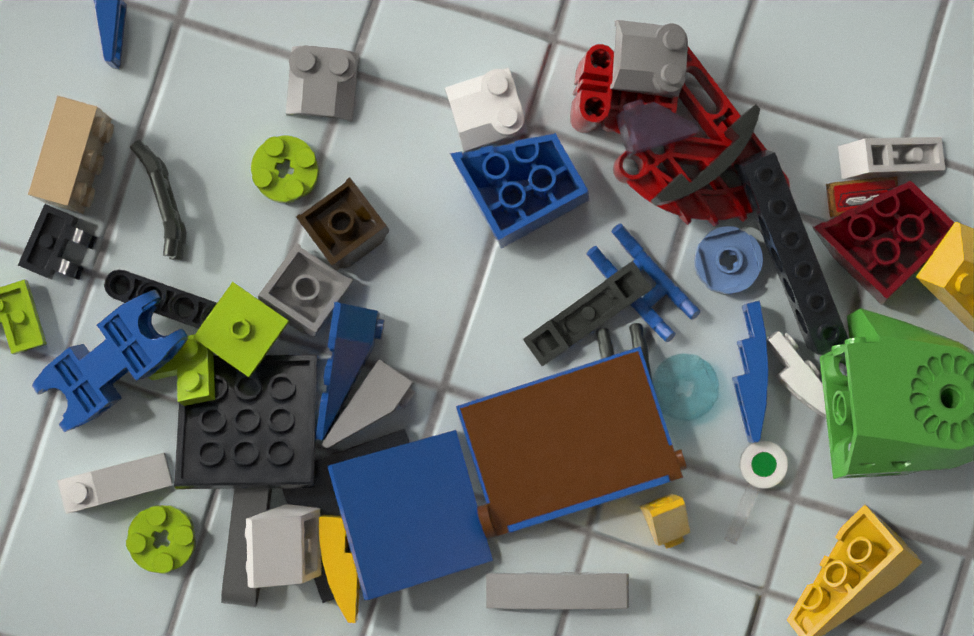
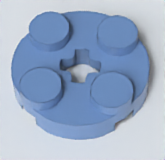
M724 226L709 232L697 245L694 256V267L700 281L710 291L721 294H735L749 288L758 277L763 265V254L757 240L752 235L734 226ZM724 251H728L730 256L736 255L737 262L733 263L732 270H727L725 265H720L719 260L723 258Z

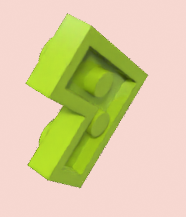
M25 279L0 287V324L3 325L10 352L14 355L47 345L29 282Z
M194 335L188 336V340L173 359L148 377L150 380H157L177 375V400L183 406L215 400L213 352L193 338Z

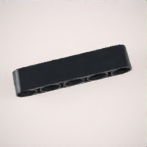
M118 269L110 272L104 282L106 293L113 299L124 303L150 292L152 289L159 288L162 293V300L159 304L155 305L157 309L153 313L198 329L217 304L214 301L126 270ZM127 277L130 281V288L125 294L119 295L116 291V283L119 279ZM190 299L194 304V311L190 316L184 318L179 314V305L182 301Z

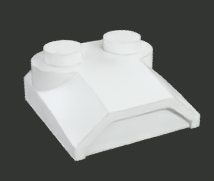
M509 68L503 70L494 69L483 76L445 88L464 152L528 133L521 103Z

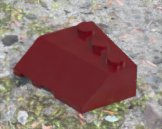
M910 180L854 209L851 208L833 219L813 226V230L832 257L882 305L928 261L955 222Z

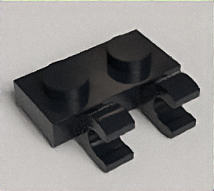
M44 204L17 266L51 280L55 271L79 280L84 268L62 259V255L69 240L93 250L98 237L75 228L79 218Z

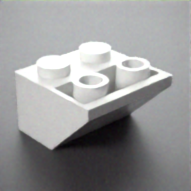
M285 504L246 519L245 538L247 540L246 572L248 587L259 588L303 584L321 575V549L319 542L320 508Z

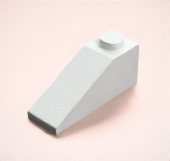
M941 137L865 138L838 146L842 180L869 179L946 170Z
M165 453L57 480L66 514L173 485Z

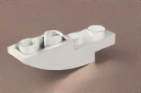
M779 331L773 333L766 339L767 347L785 367L775 377L801 403L826 418L823 384L818 379L821 375L819 370L810 360L807 359L805 362L796 352L799 347L791 336L787 333L782 335Z

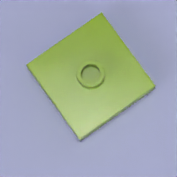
M232 281L193 338L246 376L251 377L290 321Z

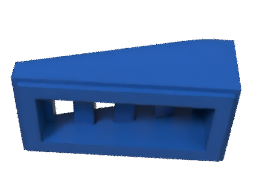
M94 0L104 60L110 67L119 69L121 66L127 4L123 0Z

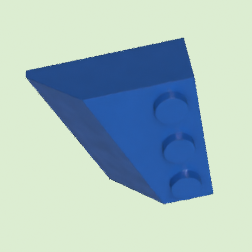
M556 133L518 140L512 144L481 147L480 150L450 153L464 183L501 249L589 201V191Z

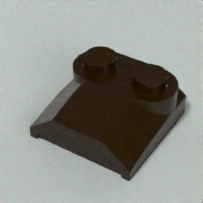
M350 177L346 179L344 184L311 208L296 216L335 271L355 264L382 244L390 231Z

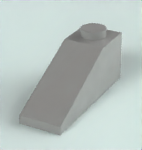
M378 360L321 445L331 448L396 411L398 406L405 408L415 391L410 389L414 382L381 360Z

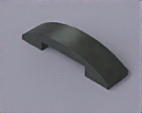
M757 104L748 109L724 132L733 142L691 182L682 173L674 178L651 200L654 206L671 203L687 197L721 175L736 160L748 143L761 110Z
M631 261L554 318L523 338V341L540 365L544 366L650 291L652 286L634 261Z

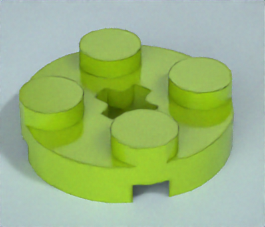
M288 135L273 136L266 139L259 146L252 158V180L266 198L278 203H291L311 193L319 177V166L314 152L303 140ZM290 161V167L294 169L293 174H286L285 178H280V172L276 169L277 165Z
M155 505L141 511L132 520L128 529L126 547L132 559L141 568L154 573H167L182 567L193 555L196 547L195 527L191 518L180 508L172 505ZM166 530L169 533L167 539L170 541V544L157 547L154 544L156 541L153 537L154 533H161Z

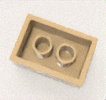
M57 95L28 195L43 203L84 214L85 208L91 206L94 198L95 189L92 188L94 177L99 175L103 168L104 156L101 154L104 144L110 142L113 134L114 125L111 124L112 118L97 106Z

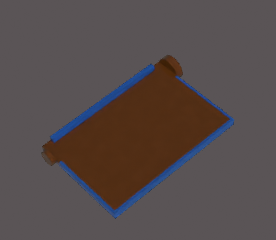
M641 347L456 406L487 503L477 507L479 520L487 539L683 478L681 471L688 469L682 450L674 451Z

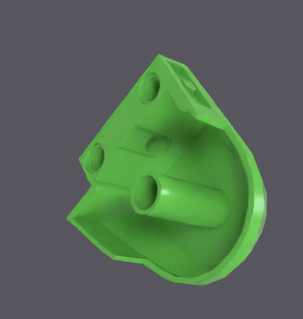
M862 308L847 315L849 339L845 340V344L832 346L830 352L820 356L833 479L902 476L919 471L956 468L974 461V351L960 342L938 333ZM839 362L846 366L847 376L841 373Z

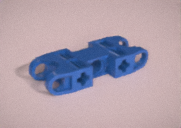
M156 290L142 294L120 305L100 321L97 327L106 339L91 352L85 344L67 348L51 361L33 382L32 387L37 395L43 394L51 388L61 390L65 394L68 406L66 412L62 415L64 419L59 423L63 432L73 430L100 417L120 401L122 397L113 384L125 374L130 372L136 381L150 377L173 359L188 340V335L183 328L176 330L168 336H163L154 329L152 315L157 309L155 305L161 300Z

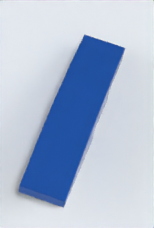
M760 300L741 306L749 338L737 341L744 374L732 377L748 443L760 441L767 403V341Z

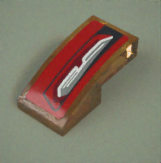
M897 176L826 184L830 217H837L851 208L854 209L872 200L874 197L898 187Z

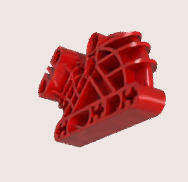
M596 44L587 51L576 68L574 85H577V87L573 91V96L576 97L571 105L570 122L573 128L581 133L594 131L601 123L604 131H614L626 138L631 137L638 141L614 162L613 173L620 182L628 184L641 197L652 203L651 200L673 180L656 167L657 165L662 163L673 178L682 173L691 182L678 163L694 165L702 172L733 143L725 136L724 132L741 115L689 47L687 49L686 72L695 77L716 106L715 114H710L704 110L685 83L681 88L679 96L674 98L610 89L613 79L614 51L607 45ZM678 98L710 139L674 134ZM590 110L593 114L588 115L586 112ZM640 112H648L645 137L632 131V127L620 122L623 114H630L629 122H635L639 118ZM724 115L726 119L716 125L714 122ZM754 132L743 151L733 163L767 150ZM651 139H658L663 143V154L658 155L651 151ZM625 159H632L637 163L638 172L636 175H630L625 172L623 168ZM732 163L726 170L735 171L737 174L735 166ZM784 173L785 179L790 188L789 179L787 175ZM720 176L709 183L714 190L699 189L680 200L657 205V207L667 212L678 215L687 225L692 222L691 219L707 220L714 227L719 224L718 220L737 217L744 222L748 219L747 214L753 213L743 186L729 188Z

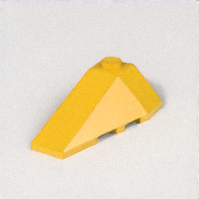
M864 504L840 528L835 536L838 541L828 557L824 555L819 565L822 568L813 584L806 586L790 613L787 621L798 636L825 635L897 587L922 563L904 540L867 505Z

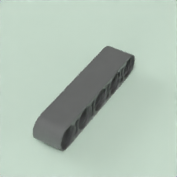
M272 488L234 489L221 603L250 607L257 606L260 587H248L246 572V519L270 510Z

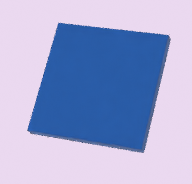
M456 430L328 466L364 600H371L493 561L487 538L479 520L478 505Z

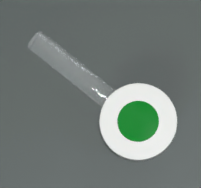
M762 440L751 443L741 454L739 467L742 476L748 484L724 540L737 545L760 489L777 485L786 475L788 468L787 457L784 451L773 442Z

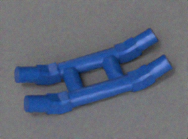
M620 223L611 232L626 252L634 258L633 261L639 270H644L657 284L645 296L640 297L630 305L654 332L666 343L670 342L676 333L651 307L667 295L691 320L697 318L701 310L671 281L643 250L636 239L631 236L623 224ZM597 246L590 248L586 253L606 279L618 271Z

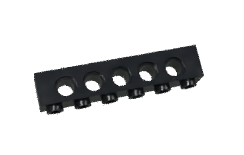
M763 150L733 163L807 348L819 355L831 350L832 346L844 344L845 340L849 338L776 153Z

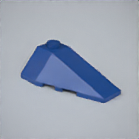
M334 302L327 347L332 352V356L328 358L324 370V385L327 387L326 392H323L321 396L316 440H325L375 346V340L382 339L385 320L379 319L380 313L377 310Z

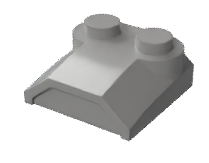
M616 20L614 25L616 26L613 79L610 89L668 98L679 96L686 78L688 38L684 29L674 23L657 25Z
M308 45L292 47L289 57L290 71L286 115L299 114L338 118L352 122L359 53L338 48Z
M296 243L259 293L258 299L289 320L288 324L299 332L315 336L322 329L326 319L333 311L334 302L340 301L353 280L335 271L301 248L300 244Z

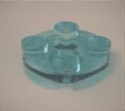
M682 353L668 357L658 365L652 377L653 387L662 413L676 420L691 421L704 416L711 410L719 396V382L716 372L707 361L698 355ZM682 377L686 382L692 381L694 385L690 389L691 395L688 397L684 393L678 394L675 389L680 385L678 380Z

